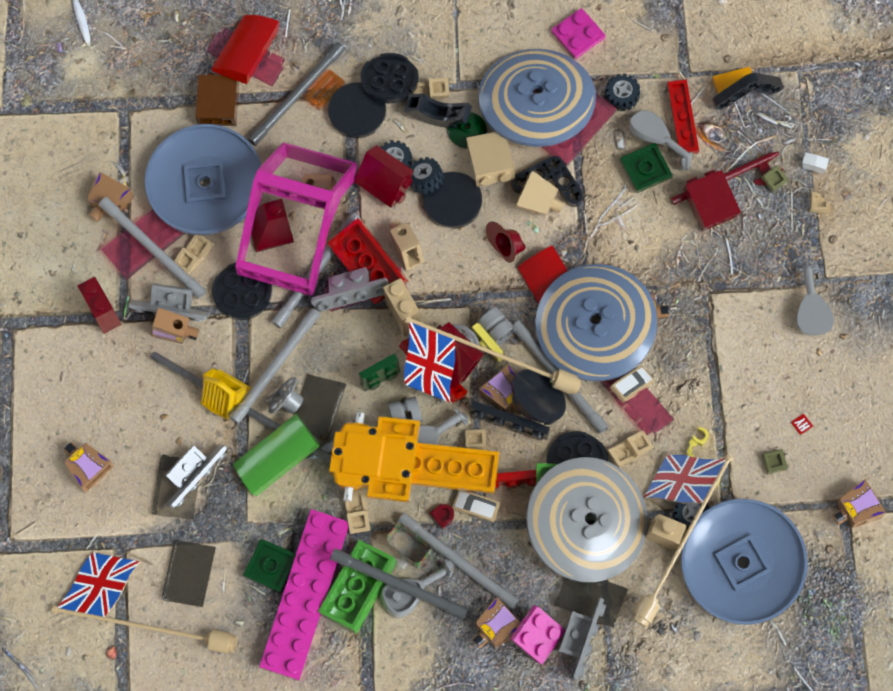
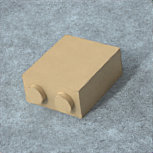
M496 132L466 138L477 187L515 179L514 164L508 141Z
M400 278L384 286L383 290L386 304L401 332L406 336L409 334V324L405 323L407 315H410L412 319L421 322V316L418 307Z

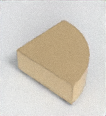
M811 191L810 212L830 214L829 202L821 194Z

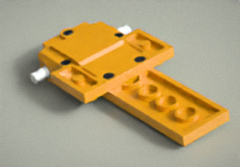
M357 412L355 423H345L340 432H335L329 472L331 476H334L336 485L345 490L344 501H352L353 491L368 488V498L409 503L411 485L495 494L499 452L418 443L420 421L379 416L378 426L370 427L363 424L365 414Z

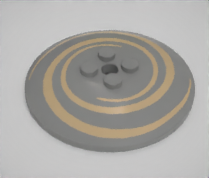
M583 457L570 459L551 468L535 485L526 510L528 536L538 557L556 574L577 582L604 581L623 572L637 558L647 534V510L639 488L622 469L610 462L597 458ZM587 513L593 514L595 518L592 525L585 521Z

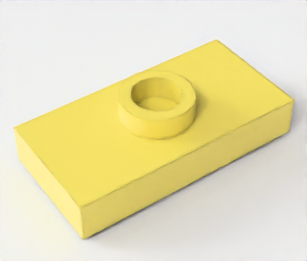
M479 323L472 326V331L476 334L480 346L503 355L501 348ZM491 355L497 363L502 360L499 357Z

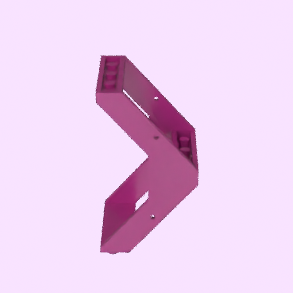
M283 142L257 170L253 180L235 265L237 274L313 296L329 228L341 197L355 180L358 173V163ZM286 158H291L340 172L344 175L333 189L329 191L273 175V173ZM263 192L324 209L309 280L245 261L255 213Z

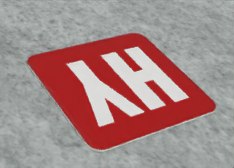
M805 414L791 422L800 435L813 427Z

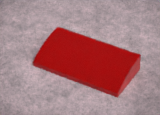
M244 15L211 71L247 85L277 35L279 21L260 15Z
M359 218L328 242L349 272L366 267L369 272V282L387 278L389 284L400 278L404 284L409 281L365 223ZM385 295L370 299L376 305L385 299Z
M553 245L535 254L517 267L538 304L548 287L558 277L568 271Z

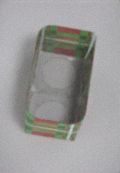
M398 522L387 535V545L417 568L421 566L431 553L430 545L401 522ZM404 535L408 538L409 543L405 549L395 547L394 540L397 536ZM421 548L424 551L425 556L420 562H415L411 559L410 552L412 549Z

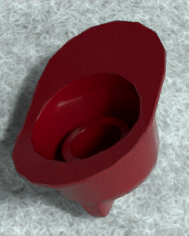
M494 221L488 222L486 225V236L490 244L506 262H513L515 256L526 249V245L516 230H505Z

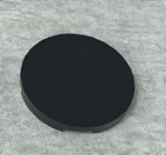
M380 54L379 57L372 59L370 62L367 61L361 71L362 89L371 99L381 103L389 104L404 101L418 87L419 74L417 68L407 57L400 54Z
M361 82L349 83L340 87L332 95L328 105V115L332 126L340 133L349 138H364L374 134L383 121H385L386 103L371 99L362 89Z
M443 173L444 180H442V185H439L440 188L434 189L433 193L429 191L428 194L423 195L425 212L430 220L438 226L441 225L454 229L465 227L472 223L479 215L482 207L481 189L479 186H476L473 178L464 173Z
M236 263L230 264L214 280L212 287L214 302L217 308L229 318L235 320L252 319L260 315L268 307L272 298V284L238 275L235 267Z
M525 369L519 372L511 382L512 400L515 406L530 421L535 420L544 423V425L554 424L563 416L566 409L563 392L552 388L551 378Z
M571 431L559 436L553 442L547 453L546 464H560L570 459L583 457L597 458L608 462V455L604 445L592 435L582 431Z

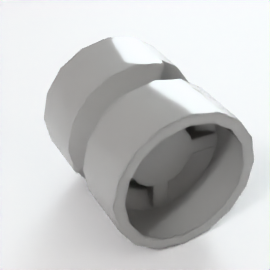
M495 307L484 314L478 323L489 333L496 344L500 345L512 336L516 328L510 321L504 320L505 315Z
M416 396L405 399L404 403L396 401L388 404L392 418L423 422Z

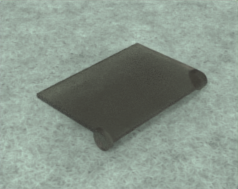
M307 374L300 394L304 399L293 416L298 414L313 436L328 441L346 384Z
M165 454L160 456L152 515L194 519L198 486L195 490L188 492L184 496L185 500L179 507L172 509L166 505L179 489L164 475L180 457H170Z
M174 539L161 600L203 607L216 547Z
M565 578L554 606L592 618L598 599L603 598V604L606 605L603 616L598 617L597 622L614 628L628 589L606 580L585 583Z

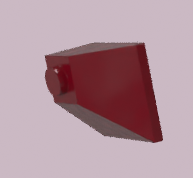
M282 198L263 203L256 210L251 232L256 253L294 243Z

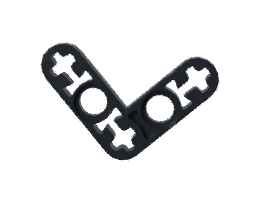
M750 73L713 97L712 101L715 108L721 110L727 108L751 91L774 94L780 92L784 85L780 77Z
M558 156L546 158L516 174L515 179L512 180L513 191L520 194L523 187L517 185V181L524 182L530 172L539 170L543 173V179L546 181L552 179L568 206L578 207L583 201V193L563 160ZM552 162H554V164H558L557 169L551 167ZM566 177L570 180V183L563 186L559 183V179ZM571 188H572L571 191H572L573 195H574V196H577V195H578V198H577L576 201H575L574 199H570V198H571V193H570L569 190H570Z

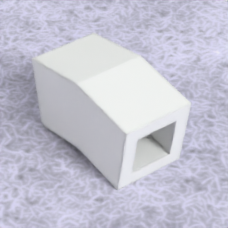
M805 152L802 166L803 169L823 174L829 159Z

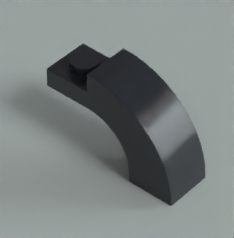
M424 93L409 94L404 112L430 125L456 128L457 124H467L472 106L469 103H443L431 99Z

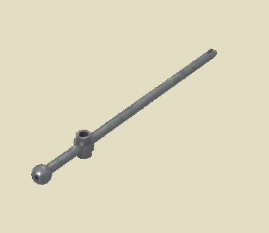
M157 352L151 354V358L203 389V379ZM251 407L246 414L274 431L281 426ZM317 448L312 452L321 459L331 463L332 455L321 448Z

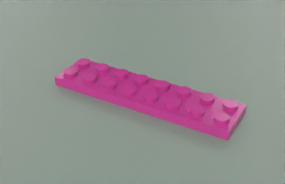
M313 509L310 510L259 668L297 681L300 680L321 615L318 611L327 596L337 565L336 562L330 560L334 548L342 549L349 527L348 521Z

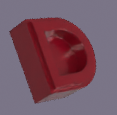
M441 504L429 513L442 530L454 520V510L447 504Z

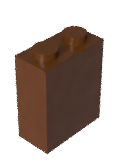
M212 73L199 75L195 116L198 125L237 126L238 81Z

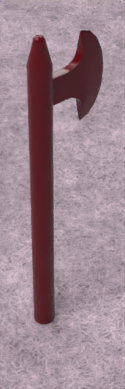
M779 152L763 155L724 173V176L728 181L756 167L759 168L761 176L771 170L767 162L777 157ZM761 178L753 181L756 185H766ZM683 192L670 199L672 204L676 205L686 200L687 197Z

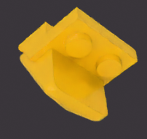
M212 368L203 375L201 404L212 413L229 419L237 404L245 398L252 387L221 369L216 370Z

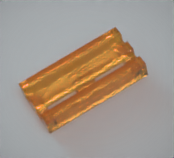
M329 69L304 98L311 105H315L320 111L345 82ZM332 76V80L327 85H325L324 88L319 92V94L313 99L312 97L314 96V94Z

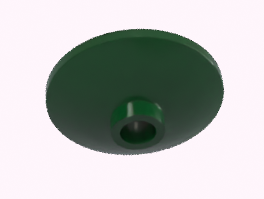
M470 112L467 124H457L456 128H448L450 140L456 146L468 149L466 138L487 133L485 121L473 112ZM469 125L470 129H464V126Z

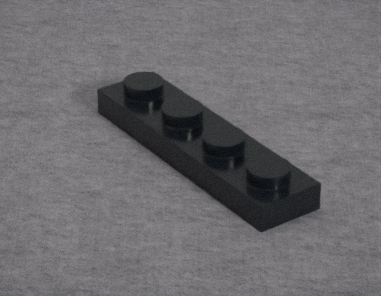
M473 401L471 404L470 412L473 414V417L479 420L488 419L496 426L503 427L505 425L511 427V430L516 433L522 434L525 432L531 434L530 436L536 440L548 439L550 434V427L476 401Z

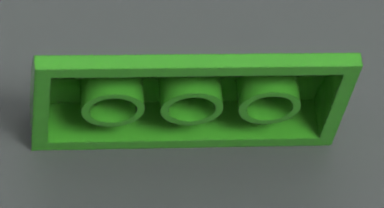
M295 414L233 463V466L250 493L258 496L319 448L320 444L298 414Z
M358 540L350 554L352 557L389 574L392 573L397 564L395 557L361 540ZM344 566L318 612L357 634L385 583Z

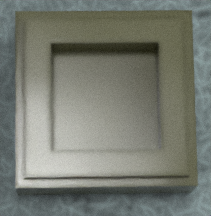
M778 165L760 177L772 193L789 181Z
M783 449L762 454L767 475L788 469Z

